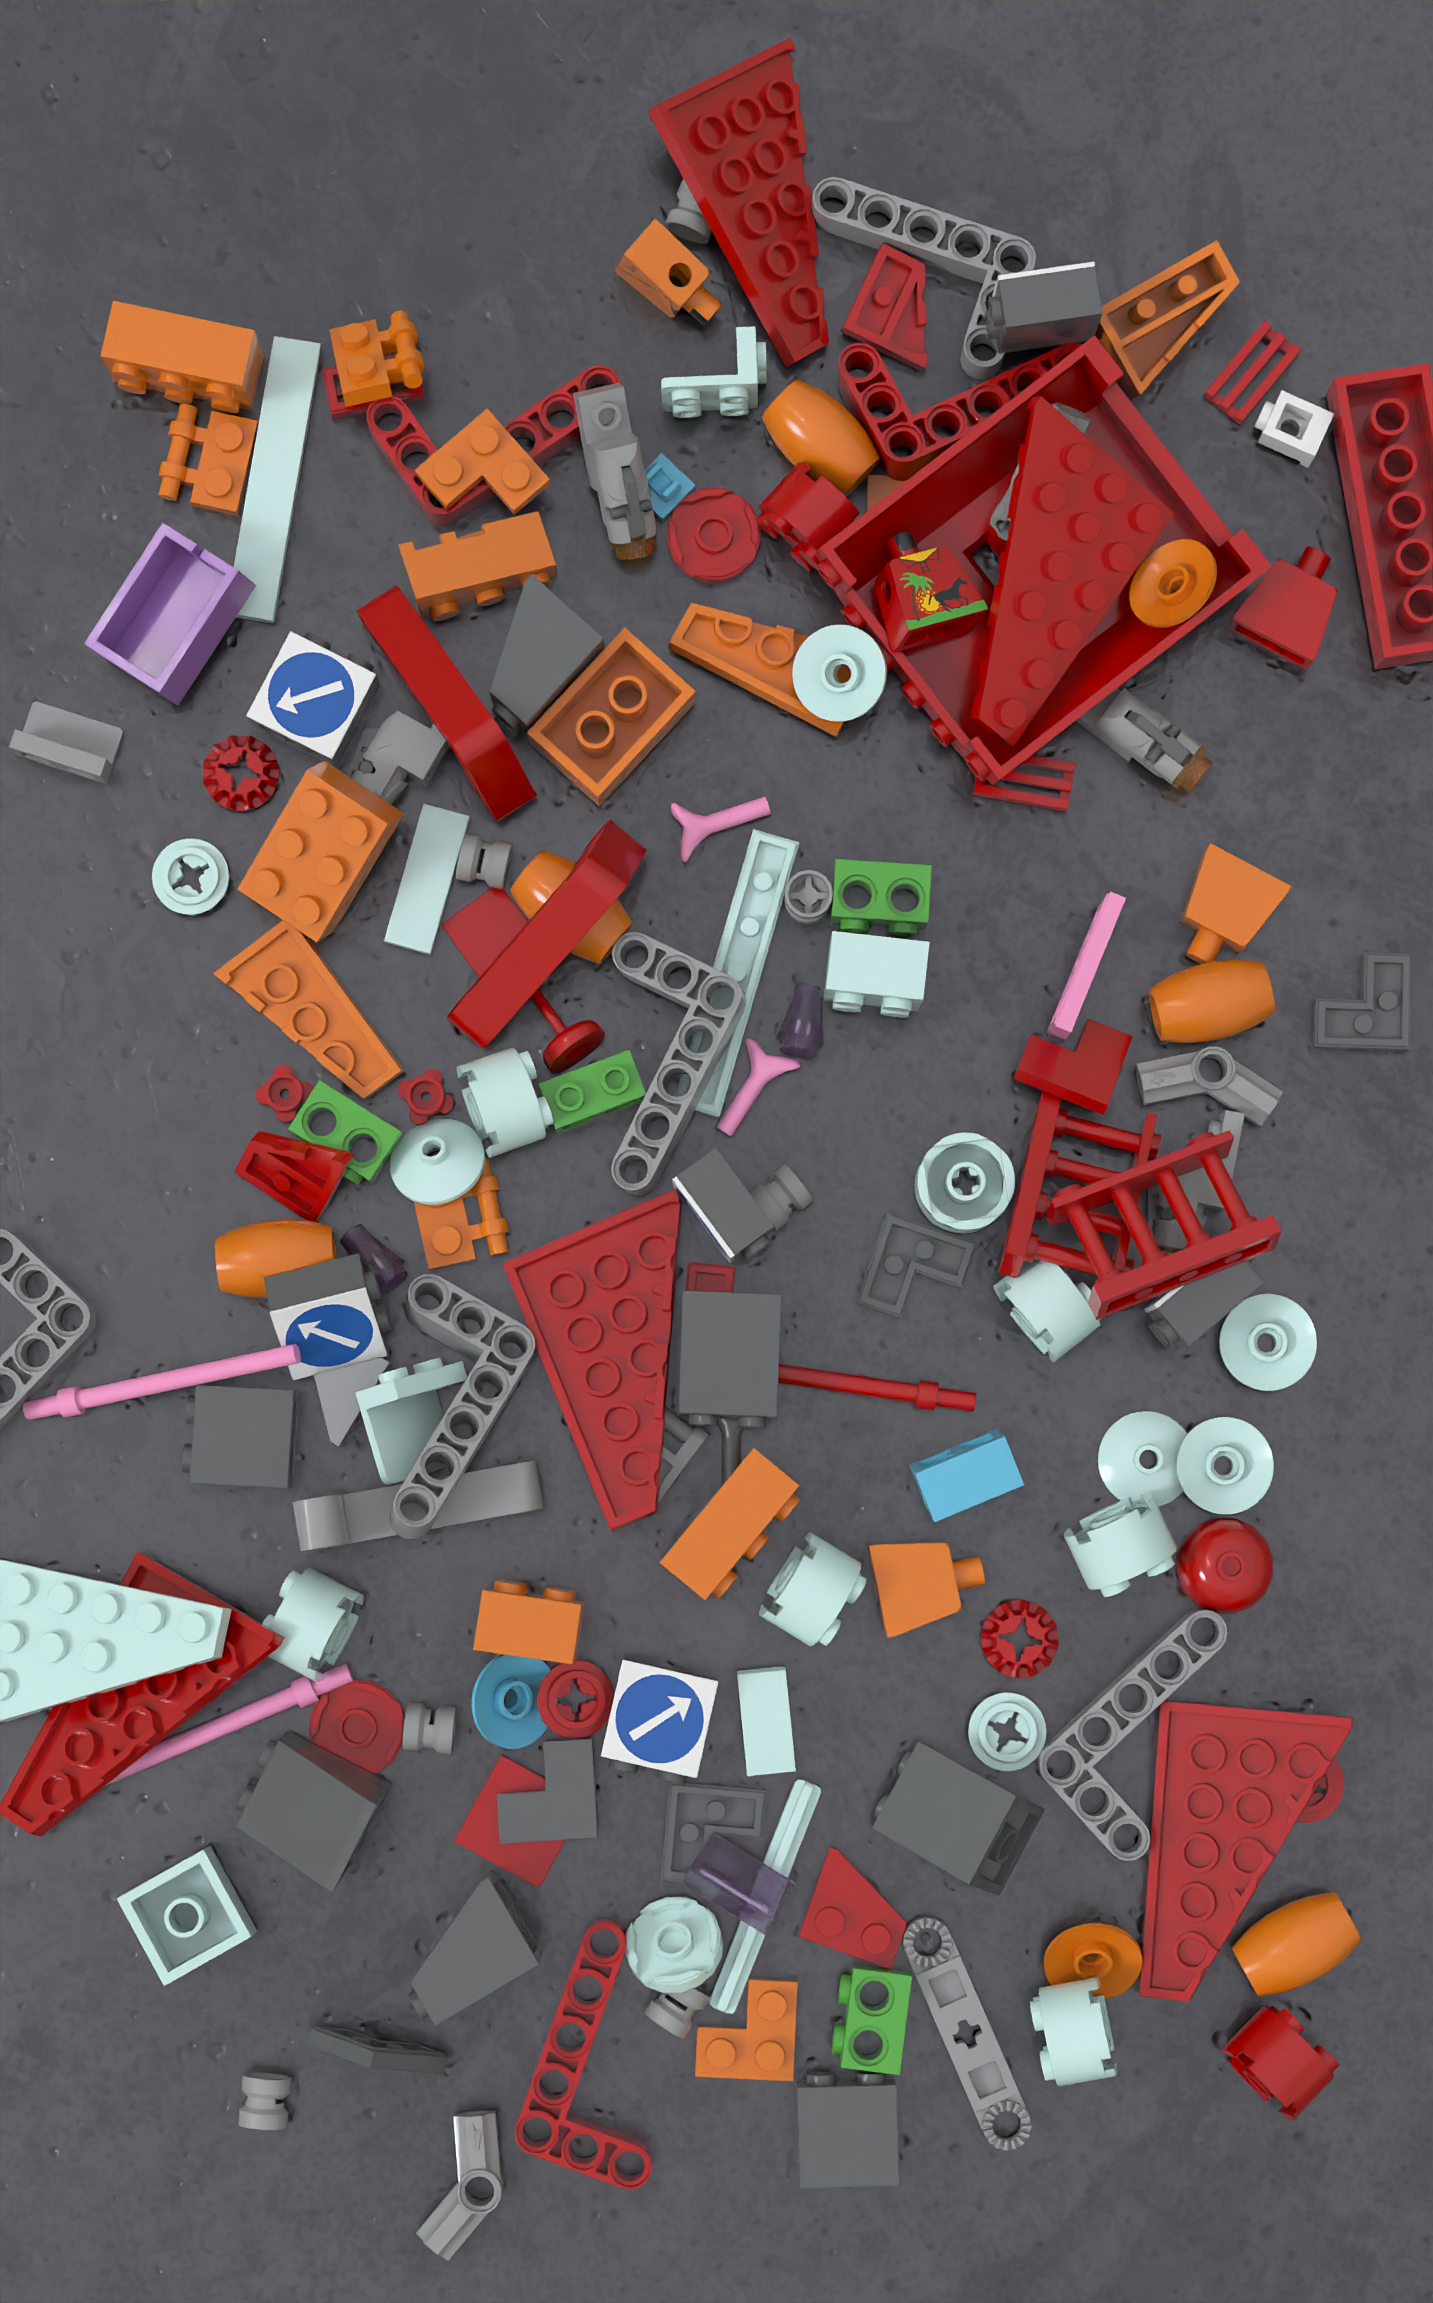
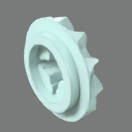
M182 839L167 846L157 857L152 871L153 887L160 901L173 912L190 916L211 911L226 896L230 878L228 866L223 855L213 845L199 839ZM183 860L194 871L200 868L205 869L209 866L204 871V874L199 877L200 888L203 891L201 894L196 889L193 890L189 885L173 889L184 878L180 861Z
M1002 1692L985 1698L971 1714L968 1737L975 1755L984 1764L1000 1771H1015L1028 1766L1039 1756L1046 1740V1724L1038 1707L1028 1698L1015 1693ZM1014 1711L1018 1712L1015 1717L1016 1723L1014 1728L1020 1732V1736L1026 1738L1025 1743L1020 1740L1014 1741L1009 1739L1005 1745L1001 1746L999 1752L996 1751L999 1745L997 1742L999 1734L993 1730V1727L987 1725L989 1720L994 1723L1005 1724L1008 1718H1012Z

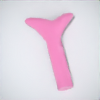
M764 796L707 816L694 814L678 804L672 803V815L683 827L679 856L686 863L693 850L708 835L770 815L771 812L766 797Z
M747 1038L745 1043L750 1058V1075L719 1120L716 1128L732 1137L764 1086L775 1077L787 1071L800 1068L801 1064L799 1061L783 1056L766 1055L758 1042Z

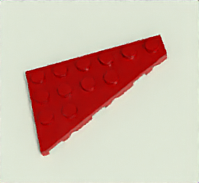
M791 38L744 60L647 111L785 367L829 344L827 321L823 315L825 303L823 288L817 287L814 259L819 256L815 218L811 212V185L805 184L802 156L807 154L803 115L799 110L800 87L799 83H794L790 53L795 50V45Z
M1042 396L1032 397L1027 404V409L1031 411L1025 444H1020L1017 459L1019 472L1013 481L1007 518L1011 519L1005 552L1000 553L998 564L999 581L994 587L987 625L991 627L986 659L981 660L978 674L980 687L974 696L971 718L1008 747L1015 746L1175 514Z
M676 1189L502 1263L526 1324L535 1338V1346L609 1529L612 1532L658 1513L682 1202Z
M137 1552L120 1585L231 1609L222 1658L202 1664L190 1665L172 1673L153 1676L140 1680L138 1683L105 1693H96L78 1701L53 1706L0 1803V1815L29 1834L39 1837L43 1836L279 1648L285 1637L149 1556Z
M1165 1700L1160 1704L1139 1997L1185 2002L1191 2000L1351 1732L1353 1717Z

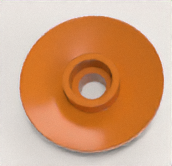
M1191 539L1171 541L1153 551L1138 567L1131 582L1129 600L1134 614L1145 624L1159 628L1177 625L1193 616L1208 600L1216 582L1217 565L1213 554L1202 543Z
M1088 1923L1069 1928L1052 1940L1044 1955V1970L1051 1985L1098 1977L1101 1985L1097 1990H1092L1094 1997L1104 1995L1106 2000L1120 1995L1136 1982L1142 1970V1954L1138 1943L1126 1931L1108 1924Z

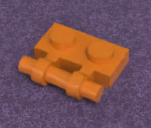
M399 310L392 313L390 316L391 325L388 330L378 332L376 319L329 329L345 407L392 397L390 388L392 383L404 381L405 386L408 388H417L422 384V373L425 369L424 360L421 352L416 349L418 333L415 324L410 321L407 312ZM397 352L395 358L384 360V355Z
M180 404L177 419L172 420L169 427L168 436L172 440L167 461L161 462L158 477L162 479L158 496L166 500L176 501L180 485L193 487L190 500L193 507L239 516L254 453L259 422L211 411L208 428H201L195 426L198 408L189 404ZM190 444L203 446L198 470L185 467Z
M485 1158L484 1169L479 1180L463 1196L451 1202L438 1205L414 1202L430 1271L477 1260L473 1241L487 1239L490 1256L509 1252L505 1235L510 1232L507 1218H501L496 1191L500 1190L497 1175L492 1176L488 1158ZM477 1196L483 1222L469 1226L463 1199Z

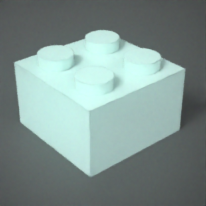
M832 931L823 1001L833 1002L832 1009L838 1011L861 1012L862 1006L866 1005L881 1007V1015L900 1018L909 1017V1012L919 1011L923 1002L930 942Z
M211 1845L117 1898L164 1986L247 1940L257 1932Z

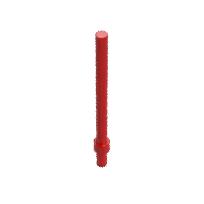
M779 1363L778 1383L916 1403V1408L935 1411L936 1406L974 1412L977 1393L939 1387V1382L919 1380V1384Z

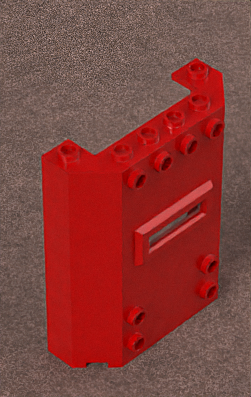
M1095 335L825 543L815 554L819 561L816 569L825 582L835 590L838 598L845 606L841 610V614L850 626L863 630L877 642L884 654L887 671L891 668L894 669L904 682L899 688L907 701L915 709L922 706L931 717L933 722L929 724V727L939 742L945 747L952 744L955 750L965 759L971 771L981 781L986 778L992 785L1272 568L1271 564L1244 529H1241L1233 536L1120 389L1117 381L1124 373ZM1042 396L1051 405L1058 402L1071 406L1093 420L1086 436L1175 513L1142 562L1153 551L1166 543L1180 539H1191L1202 543L1213 554L1217 565V578L1211 595L1200 610L1189 619L1177 625L1159 628L1142 622L1131 608L1129 592L1132 579L1137 571L1136 569L1015 746L1008 747L1003 745L971 718L974 696L980 687L978 676L981 660L986 659L991 627L987 625L995 587L971 554L985 543L990 546L999 559L1000 553L1005 552L1007 541L998 537L996 530L990 525V520L997 505L1011 486L1010 481L1018 465L1017 459L1020 444H1025L1031 411L1027 409V404L1032 397ZM909 531L912 532L920 552L941 546L949 548L985 601L988 610L971 632L893 653L875 591V580L886 563L892 560L885 545L886 542L899 533Z

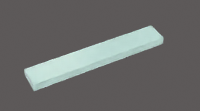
M274 336L234 562V568L251 580L256 587L236 618L275 623L322 352L321 343Z
M753 829L713 968L730 975L738 982L745 994L746 1006L695 1112L720 1118L799 842ZM727 987L715 990L710 999L711 1007L717 1010L730 1007L734 1001V991ZM705 1030L694 1033L689 1050L694 1053L707 1051L713 1042L712 1033ZM682 1073L675 1097L686 1094L690 1089L691 1077L688 1074Z

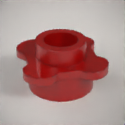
M279 1065L275 1067L273 1076L268 1079L266 1084L257 1088L256 1099L261 1105H269L275 1110L280 1121L291 1122L296 1117V1110L303 1102H306L313 1091V1087L309 1082H301L296 1078L290 1066ZM281 1090H289V1096L282 1098L280 1095Z
M428 1069L423 1076L417 1077L412 1081L404 1080L398 1087L399 1096L406 1100L410 1108L409 1118L415 1124H425L428 1117L439 1112L447 1114L453 1108L454 1100L452 1096L446 1094L441 1084L443 1076L436 1069ZM424 1092H428L431 1096L428 1101L421 1099V1095Z

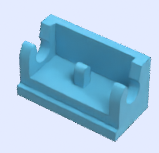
M998 1428L909 1465L925 1506L934 1522L1024 1485L1007 1440Z

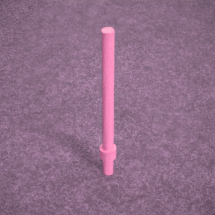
M296 1344L86 1389H82L79 1385L63 1388L57 1391V1395L25 1401L23 1403V1412L27 1420L61 1414L64 1418L81 1415L86 1412V1408L297 1364L301 1361L300 1350Z
M345 1663L324 1672L323 1674L326 1676L320 1682H315L306 1676H302L290 1681L291 1687L159 1742L108 1784L296 1705H299L302 1709L319 1701L320 1695L353 1682L354 1679L349 1666Z

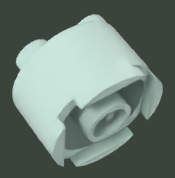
M511 1047L457 1066L458 1078L466 1075L468 1077L469 1087L461 1091L474 1129L481 1141L489 1138L492 1146L485 1150L489 1158L546 1137L545 1129L548 1128V1125L553 1124V1117L545 1097H536L532 1086V1079L537 1078V1074L528 1051L517 1053L515 1048Z
M976 1133L952 1134L934 1144L923 1157L915 1176V1195L919 1207L933 1225L953 1233L977 1232L995 1222L1008 1207L1015 1188L1013 1166L1006 1153L988 1138ZM960 1171L966 1172L967 1178L975 1179L977 1185L970 1189L968 1196H964L960 1188H953L952 1182L956 1181L959 1177Z
M1033 1259L1032 1263L1024 1261L1017 1278L1005 1276L993 1287L1001 1302L1008 1298L1015 1306L1012 1308L1010 1315L1027 1337L1043 1354L1048 1352L1050 1360L1055 1362L1100 1326V1319H1095L1088 1304L1091 1290L1083 1282L1077 1286L1074 1285L1071 1277L1066 1272L1070 1268Z
M1151 1493L1140 1494L1144 1502L1142 1504L1132 1506L1130 1499L1126 1498L1086 1516L1079 1521L1083 1530L1074 1535L1071 1528L1064 1532V1538L1088 1589H1100L1103 1597H1109L1127 1589L1130 1586L1128 1579L1144 1572L1149 1577L1155 1576L1175 1565L1172 1555L1176 1552L1177 1546Z
M808 1532L803 1538L809 1545L804 1551L795 1546L788 1555L767 1591L769 1595L774 1597L770 1609L762 1604L759 1615L808 1646H813L817 1642L827 1646L841 1624V1621L836 1617L846 1601L853 1604L857 1600L867 1579L861 1576V1563L812 1532Z
M312 1568L306 1569L302 1574L293 1570L289 1573L281 1587L279 1596L284 1600L276 1615L269 1614L262 1623L285 1637L281 1646L267 1657L315 1682H320L326 1675L318 1670L325 1661L334 1666L342 1654L359 1618L358 1615L351 1612L353 1604L356 1602L363 1605L364 1596Z
M1098 1977L1040 1987L1039 1996L1033 1997V2001H1030L1035 2031L1044 2030L1047 2046H1043V2051H1040L1045 2081L1055 2079L1058 2087L1117 2076V2063L1107 2065L1106 2059H1111L1110 2051H1115L1104 1995L1094 1997L1092 1991L1097 1990L1101 1985Z

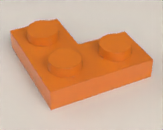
M488 408L414 470L416 476L446 510L484 480L515 515L551 484L547 475Z
M749 1978L746 2027L697 2025L695 2077L793 2081L798 1981Z

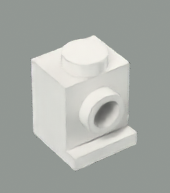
M1282 390L1275 404L1269 401L1265 402L1254 427L1263 431L1258 443L1300 461V465L1308 468L1319 449L1334 413ZM1285 424L1294 426L1297 436L1294 437L1281 431V426Z

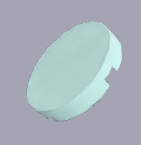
M665 1897L648 1904L640 1911L641 1916L635 1920L634 1924L631 1922L626 1931L627 1943L625 1953L633 1974L646 1987L662 1993H682L700 1986L714 1973L722 1958L724 1939L715 1915L708 1908L706 1909L704 1906L698 1905L697 1901L688 1897Z

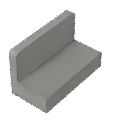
M35 701L32 703L23 731L14 730L9 748L16 756L107 785L124 732L119 727Z

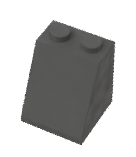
M532 574L524 583L489 691L493 704L491 710L496 715L494 717L496 723L513 738L521 733L527 740L528 730L605 649L604 638Z
M683 1291L679 1415L689 1417V1425L712 1427L718 1426V1418L738 1419L737 1427L767 1428V1420H777L782 1295Z
M286 1731L278 1743L270 1739L262 1752L257 1766L264 1769L257 1785L249 1782L245 1787L235 1808L243 1812L236 1827L322 1887L334 1892L348 1871L391 1783Z
M918 1741L915 1748L910 1749L902 1758L898 1767V1774L900 1776L892 1791L886 1793L879 1801L875 1810V1818L877 1819L872 1829L964 1882L999 1896L1045 1809Z
M494 1869L486 1873L410 1982L412 1992L408 1993L412 2005L422 2020L430 2016L435 2026L540 1963L542 1952Z

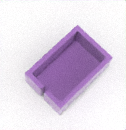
M162 523L84 644L178 706L256 585L236 568L206 549L203 550L195 542Z

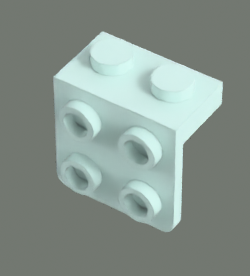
M755 326L736 327L738 375L661 379L663 410L673 412V416L677 418H693L700 416L702 410H720V414L725 416H741L748 414L749 409L758 408V384H767L766 342H756Z
M441 1357L413 1365L415 1374L410 1376L406 1367L378 1375L379 1385L355 1392L380 1479L384 1484L390 1485L406 1479L444 1416L436 1390L467 1379L463 1361L443 1366ZM432 1462L425 1467L427 1473L447 1468L446 1465L440 1462Z

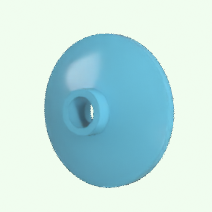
M501 1654L491 1660L481 1671L472 1693V1714L479 1732L490 1743L501 1748L519 1749L534 1743L548 1729L541 1721V1715L535 1702L540 1688L539 1681L551 1670L543 1660ZM508 1691L509 1699L507 1703L504 1705V1697L506 1692Z

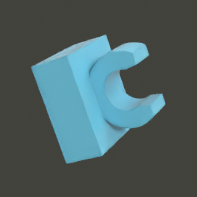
M661 453L645 469L648 478L651 494L650 500L654 515L664 523L672 515L678 503L686 495L696 490V485Z

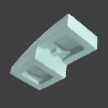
M785 1666L737 1671L747 1776L796 1771Z

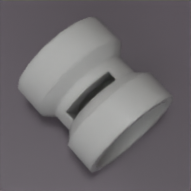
M682 180L677 192L679 199L678 207L670 210L665 227L681 238L699 244H706L710 240L712 230L685 180Z
M465 833L457 863L456 879L466 882L480 879L486 881L489 887L504 889L512 857L513 842L497 840L494 843L483 841L480 835ZM483 849H486V850H485V854H484V858H483V863H482L481 872H480V871H479V868H480V864H481Z
M813 870L800 871L792 876L786 885L784 895L785 910L789 916L798 923L803 924L817 923L823 919L830 910L833 891L831 883L826 876Z
M785 1163L773 1172V1182H768L766 1185L758 1184L749 1191L772 1222L776 1231L788 1222L792 1209L803 1210L814 1201L803 1183Z
M408 1702L404 1721L403 1751L418 1752L422 1748H431L436 1754L452 1755L457 1707L442 1705L437 1710L427 1709L422 1703Z
M699 1986L682 1993H662L659 1998L651 2000L644 2013L667 2031L685 2039L693 2026L692 2017L696 2011L705 2008L711 1996Z
M244 2073L241 2090L247 2096V2099L245 2100V2105L239 2110L238 2125L259 2130L287 2129L289 2112L284 2108L285 2102H283V2098L290 2094L292 2077L275 2073Z

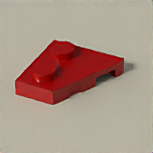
M882 243L874 256L840 331L920 372L924 370L928 362L924 339V326L927 324L926 305L923 301V290L926 287L925 264Z
M258 1131L249 1141L234 1172L303 1219L317 1222L324 1214L354 1155L348 1151Z
M829 1846L798 1936L891 1970L907 1922L837 1848Z

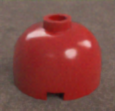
M1214 1518L1197 1524L1184 1536L1176 1554L1177 1575L1182 1591L1196 1606L1218 1614H1235L1252 1608L1266 1594L1273 1579L1274 1558L1267 1540L1254 1526L1237 1518Z

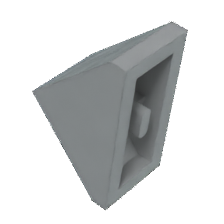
M377 1358L314 1374L330 1442L339 1447L344 1446L362 1416L355 1392L379 1385L378 1375L388 1372L393 1365L392 1363L383 1358Z

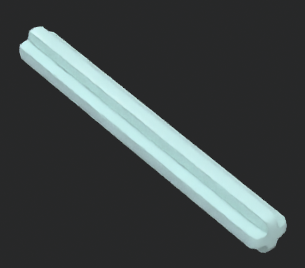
M797 1779L793 1784L715 1982L709 2004L719 2011L733 2014L737 2010L818 1804L822 1790L817 1785L808 1781Z

